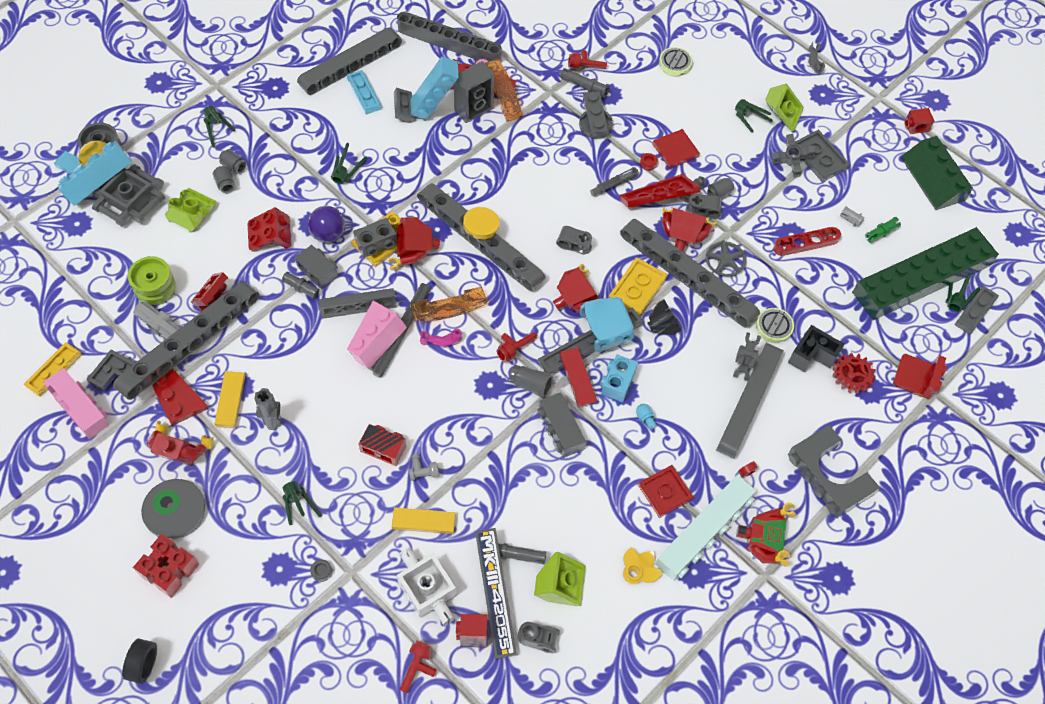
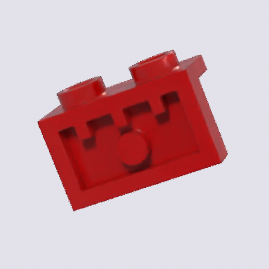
M224 272L212 274L191 300V303L202 312L215 302L227 288L224 282L228 279V276Z

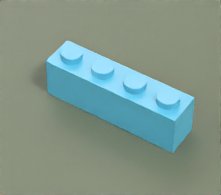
M441 56L412 96L411 115L428 119L459 78L457 61Z
M117 141L107 143L102 148L103 151L99 154L94 153L88 158L86 164L78 165L73 170V174L69 177L66 175L59 180L58 190L73 206L132 162L131 157Z

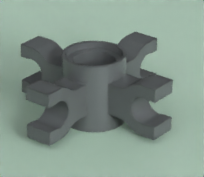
M787 134L786 152L772 153V163L776 165L786 162L787 165L792 166L793 177L801 176V159L814 158L815 147L813 145L801 149L799 145L795 144L794 135Z
M746 332L745 336L746 345L739 346L735 359L739 366L734 370L733 377H737L738 372H744V380H748V368H753L756 364L759 351L755 350V347L761 339V336L757 335L755 341H750L749 332Z

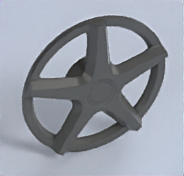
M722 240L708 248L706 263L718 275L734 276L745 268V251L732 242ZM721 246V254L711 253L712 249ZM727 246H731L739 252L729 253ZM740 256L743 258L741 268L734 262V259ZM709 257L718 259L719 264L716 270L711 266ZM729 266L736 271L730 274L721 273L724 267Z

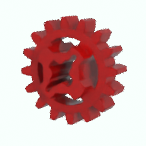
M850 353L848 357L844 354L841 359H837L833 367L835 372L832 376L837 378L835 383H841V389L846 387L849 393L852 389L856 394L860 390L865 392L867 388L872 386L876 378L874 375L876 369H871L873 363H867V357L861 359L859 353L856 357H854L853 353Z

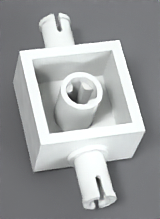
M410 547L406 548L407 552L405 553L403 550L399 556L408 568L397 575L398 584L420 618L435 610L442 624L447 625V621L452 622L455 617L445 602L456 596V587L434 553L418 561ZM426 583L427 585H430V587H423V584Z

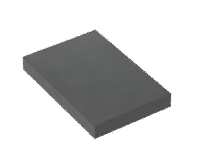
M819 129L795 141V144L799 145L801 149L814 145L815 157L802 160L822 183L849 169L851 166Z

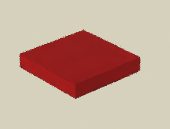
M683 129L655 139L652 143L669 169L700 156V152Z
M673 465L638 483V487L659 518L694 499V496Z

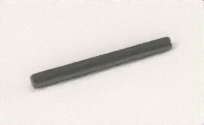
M421 283L401 318L407 328L379 358L372 370L373 375L377 377L383 376L430 290L428 284Z

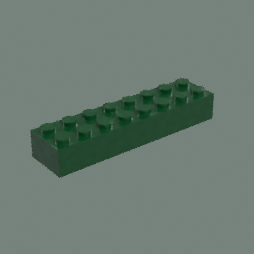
M975 227L859 280L852 293L874 321L945 288L951 283L958 282L966 278L968 274L973 275L990 267L999 253L981 231Z

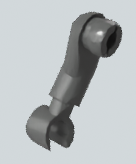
M812 42L809 46L808 63L816 73H821L825 68V63H821L817 59L820 43H817L815 49Z

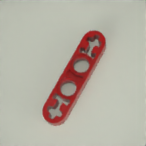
M827 227L782 237L776 240L773 250L779 256H786L835 245L841 238V231L836 227ZM811 237H818L820 242L812 241ZM800 240L804 245L797 246L794 241Z

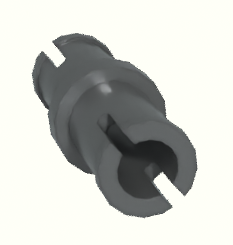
M288 271L284 273L281 280L283 283L295 288V291L303 292L313 299L318 296L320 291L319 288L307 283L306 279H300Z

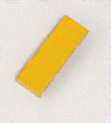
M65 342L24 383V386L41 397L48 390L43 382L61 369L67 370L82 355L81 352Z
M225 371L214 423L215 427L236 428L246 376L244 372Z
M394 507L391 527L394 530L454 534L456 513Z

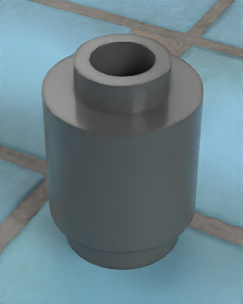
M224 150L219 155V163L228 167L233 173L240 174L244 171L246 167L244 158L232 150Z
M226 166L217 167L212 175L218 189L223 193L233 191L235 181L230 169Z
M722 178L708 185L707 194L723 198L732 193L734 183L730 178Z

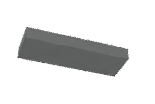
M983 285L954 325L971 335L999 295Z

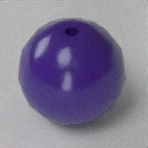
M320 206L309 216L308 230L314 239L322 243H333L340 239L345 231V218L338 209L332 206Z

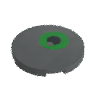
M183 479L163 481L153 487L143 501L141 509L143 522L148 530L157 537L162 533L169 539L183 538L191 534L201 524L205 515V499L200 489L190 481Z

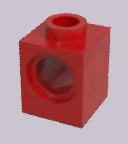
M929 108L910 110L904 120L905 127L910 134L929 132L935 122Z

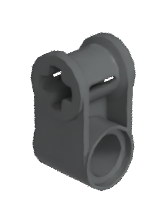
M692 194L689 198V204L686 206V211L709 217L710 219L719 218L721 216V198L716 195Z
M563 226L556 244L562 249L585 255L590 253L592 249V235L587 231L575 229L571 226Z
M527 621L520 626L517 638L524 646L553 654L556 653L555 644L557 636L560 635L561 631L551 626ZM530 630L533 633V637L526 638L522 632Z

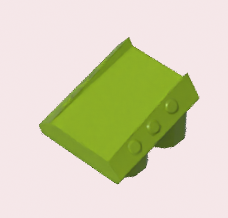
M187 188L180 192L179 198H171L168 201V211L165 213V216L169 222L172 221L191 232L217 202L191 188Z

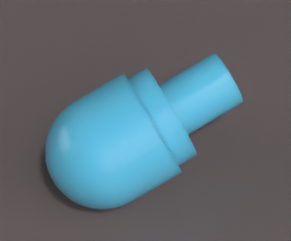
M645 403L638 405L636 414L643 424H647L649 429L655 428L656 423L653 420L655 416L651 407Z

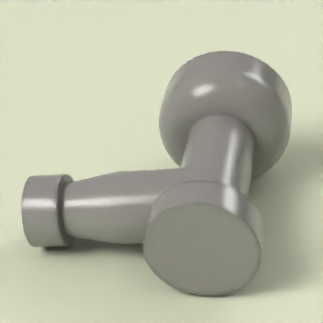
M419 454L411 456L413 461V468L409 469L411 481L417 477L431 475L433 478L439 477L436 461L431 462L429 467L421 468Z

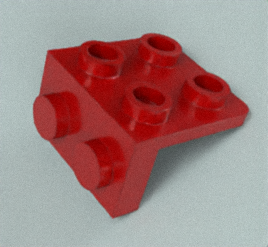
M274 207L250 219L247 223L249 250L255 251L273 241L285 249L291 247L290 216Z
M903 354L893 380V385L930 399L934 392H939L942 381H940V378L944 376L947 369L945 365L946 357L939 355L932 364L914 356Z

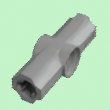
M146 301L139 302L135 306L134 315L146 323L148 328L157 336L161 335L167 339L180 329L165 312H159Z

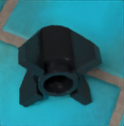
M665 299L657 302L648 317L650 321L647 322L652 333L654 331L657 334H676L680 332L681 329L678 321L669 309Z

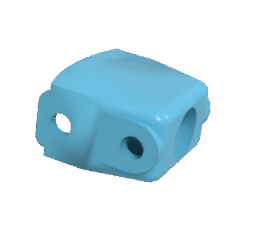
M621 298L596 299L585 302L580 307V315L587 318L588 324L597 338L594 343L595 351L601 352L612 349L635 337L632 321Z

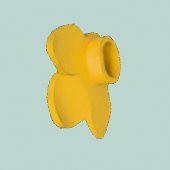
M630 547L623 556L625 565L623 577L626 582L630 584H638L641 581L652 583L660 578L662 571L653 567L655 561L653 551L637 554ZM633 571L637 576L631 577L629 573Z

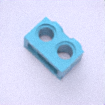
M616 354L614 361L610 360L608 364V375L603 376L600 386L603 387L601 395L623 403L636 373L638 362ZM611 384H616L619 387H613Z

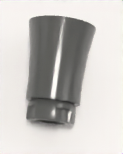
M515 364L510 371L508 381L544 399L550 390L553 373L542 372Z

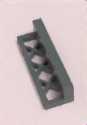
M394 288L319 299L322 319L367 312L373 301L388 309L397 308Z

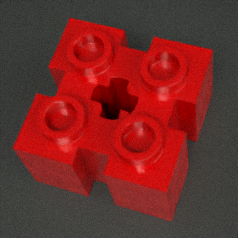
M161 533L150 546L153 550L149 556L143 554L132 568L140 577L150 584L154 583L160 591L172 598L183 585L180 579L184 575L189 577L198 567L199 563L192 554L182 547L179 549L172 540Z

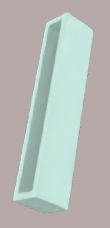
M736 475L657 558L655 565L673 581L678 576L683 578L689 571L688 566L692 562L696 564L703 556L701 552L705 548L709 550L716 542L714 538L718 534L722 536L728 530L729 526L727 524L731 520L735 522L741 516V509L744 506L748 508L754 502L753 496L756 490L739 475Z

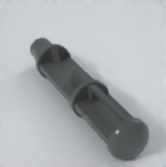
M632 167L609 180L597 184V187L590 190L591 195L603 194L604 190L612 186L616 187L639 175L638 169Z

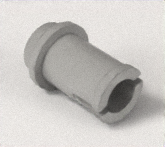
M847 206L844 207L840 214L841 217L852 222L853 226H860L865 218L862 216V213L858 214Z

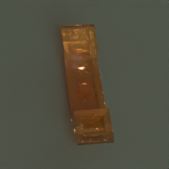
M498 59L485 62L487 67L494 73V89L501 103V110L506 121L509 122L523 117L516 92L501 62Z
M481 286L464 290L463 295L432 302L424 299L411 302L410 307L416 321H435L471 312L486 305L488 301Z

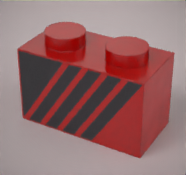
M369 424L358 445L360 452L397 466L406 448V439L398 432L391 433L380 425L374 426Z
M461 614L460 621H456V640H460V647L486 648L487 614Z

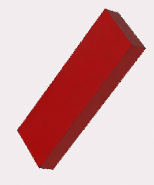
M576 347L560 352L559 356L578 408L596 403L597 398L579 348Z

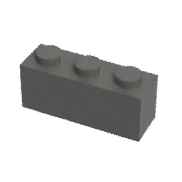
M560 392L540 400L537 412L540 419H544L546 423L545 428L548 435L552 436L555 441L554 447L557 453H561L562 457L566 458L585 450L586 440L562 393Z

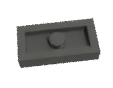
M397 87L394 90L395 118L411 123L413 120V115H411L412 92Z

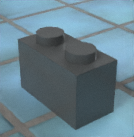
M312 244L295 257L297 268L321 290L338 277L336 263L331 259L328 260L324 252L319 248L316 249Z

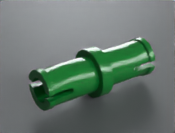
M893 217L885 223L878 224L877 228L867 232L865 237L870 236L867 241L873 243L875 240L882 236L886 237L889 235V232L900 227L901 222L896 224L899 219Z

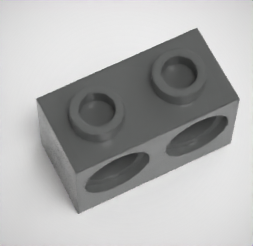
M388 218L353 231L355 242L363 257L375 255L377 252L392 248L397 244L396 233Z

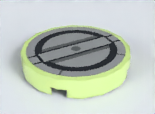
M670 47L661 53L659 65L665 73L679 76L683 73L686 74L691 69L692 57L688 51L682 48Z
M768 308L758 316L756 329L764 340L771 343H779L788 340L792 335L794 322L791 316L784 310Z

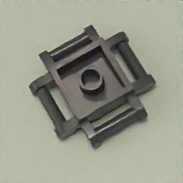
M133 164L128 169L123 168L92 192L98 198L93 203L92 209L110 217L121 227L127 223L129 217H132L141 224L145 220L144 217L159 202L162 203L165 200V196L157 191L163 187L164 181L151 176L141 170L140 166ZM150 196L154 197V198L149 202V199H148V198H149ZM109 203L122 211V213L119 215L104 205Z

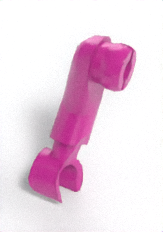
M454 329L443 337L430 336L425 331L420 332V343L422 345H427L431 342L433 345L447 347L462 339V331L460 329Z

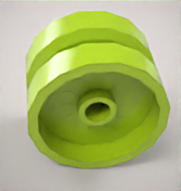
M147 256L140 258L130 267L127 277L135 296L140 302L146 301L150 305H158L166 302L174 294L176 288L175 279L169 265L163 259L156 256Z

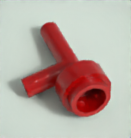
M586 50L581 51V53L573 52V54H569L568 67H571V69L578 70L580 65L607 68V62L588 60Z
M532 332L517 342L508 334H502L501 339L504 343L500 344L496 350L499 359L503 362H509L516 357V350L537 339L536 333Z
M416 640L415 644L412 643L409 652L415 655L399 690L408 693L417 670L434 677L437 669L421 662L422 658L430 659L432 654L431 646Z

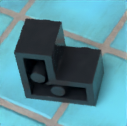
M810 325L793 351L788 363L803 372L806 371L813 359L831 368L845 344L817 327Z

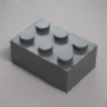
M483 61L472 65L462 72H458L459 78L454 83V110L465 123H468L494 109V73Z

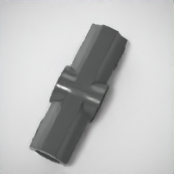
M261 388L260 391L255 392L254 397L257 405L256 416L257 418H262L268 430H275L282 423L280 416L281 404L279 401H275L269 389Z

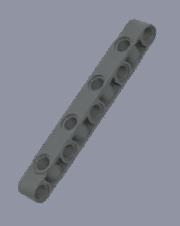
M430 183L417 193V198L425 207L527 290L533 291L546 279L541 269L498 234L495 233L493 237L488 239L473 238V235H468L463 227L464 216L468 210L435 184Z
M630 220L620 230V234L625 241L739 325L748 327L760 315V310L756 305L639 220Z
M240 282L134 363L133 366L116 378L113 387L127 400L134 399L258 300L259 292L247 282Z

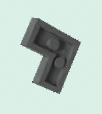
M111 349L86 380L88 383L105 391L116 376L119 377L136 362Z

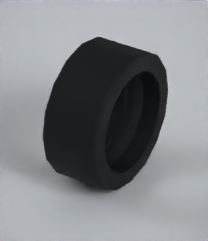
M140 638L134 640L124 660L122 669L124 680L143 684L148 679L157 656V644L155 642Z

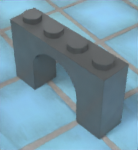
M829 424L794 445L790 449L788 456L790 462L800 470L803 479L814 488L817 497L824 501L828 511L838 519L873 497L880 487L868 472L847 484L831 482L822 474L819 467V459L836 449L842 441Z

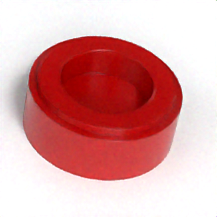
M645 153L641 156L640 166L647 171L654 170L657 167L658 159L652 153Z
M753 461L740 468L738 473L741 478H745L756 472L759 467Z

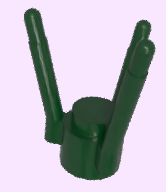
M741 99L735 106L736 116L742 120L751 133L754 130L743 116H749L753 112L769 122L773 121V119L765 115H771V112L749 103L745 99Z
M208 106L204 109L203 114L205 118L203 121L207 127L211 146L214 148L215 143L210 123L216 124L223 121L232 131L236 129L214 106Z
M348 142L345 145L341 159L340 156L336 157L331 174L332 181L337 184H344L345 181L349 182L352 175L367 159V156H364L348 174L347 168L342 166L348 151Z
M970 274L967 275L960 292L952 295L953 283L949 284L945 303H947L949 309L955 312L965 310L966 306L980 290V287H977L965 299L963 293L971 278Z
M297 481L288 482L283 486L284 495L282 498L285 502L289 525H292L289 501L296 504L302 517L305 516L299 501L302 496L318 517H322L321 512Z

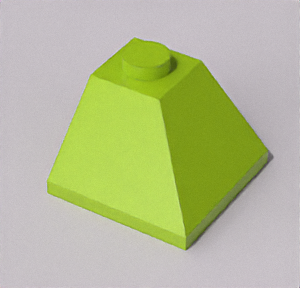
M787 83L770 88L765 101L791 132L794 131L804 106Z
M555 552L536 576L534 596L547 602L581 606L586 565L560 552Z

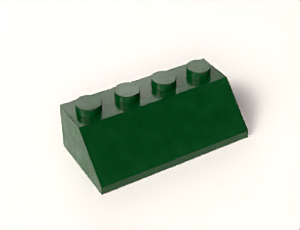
M938 136L920 141L901 156L902 161L935 210L966 201L973 190V187Z

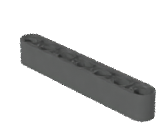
M400 12L397 15L398 31L401 34L475 60L479 58L488 59L493 66L499 65L502 61V47L498 43L409 12Z
M391 27L385 28L302 73L298 77L297 83L308 95H313L346 77L347 74L353 73L397 49L402 43V38Z
M767 342L765 343L716 451L733 459L735 458L784 351L783 349Z

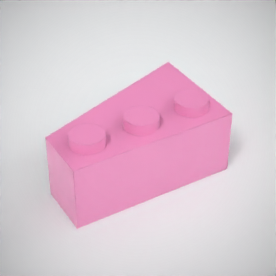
M373 301L347 350L357 363L370 369L407 327L398 314Z
M64 368L43 382L55 400L89 440L109 426L105 419L108 417L106 412L101 407L97 409L95 406L97 402L90 394L86 395L82 384L79 381L75 382Z

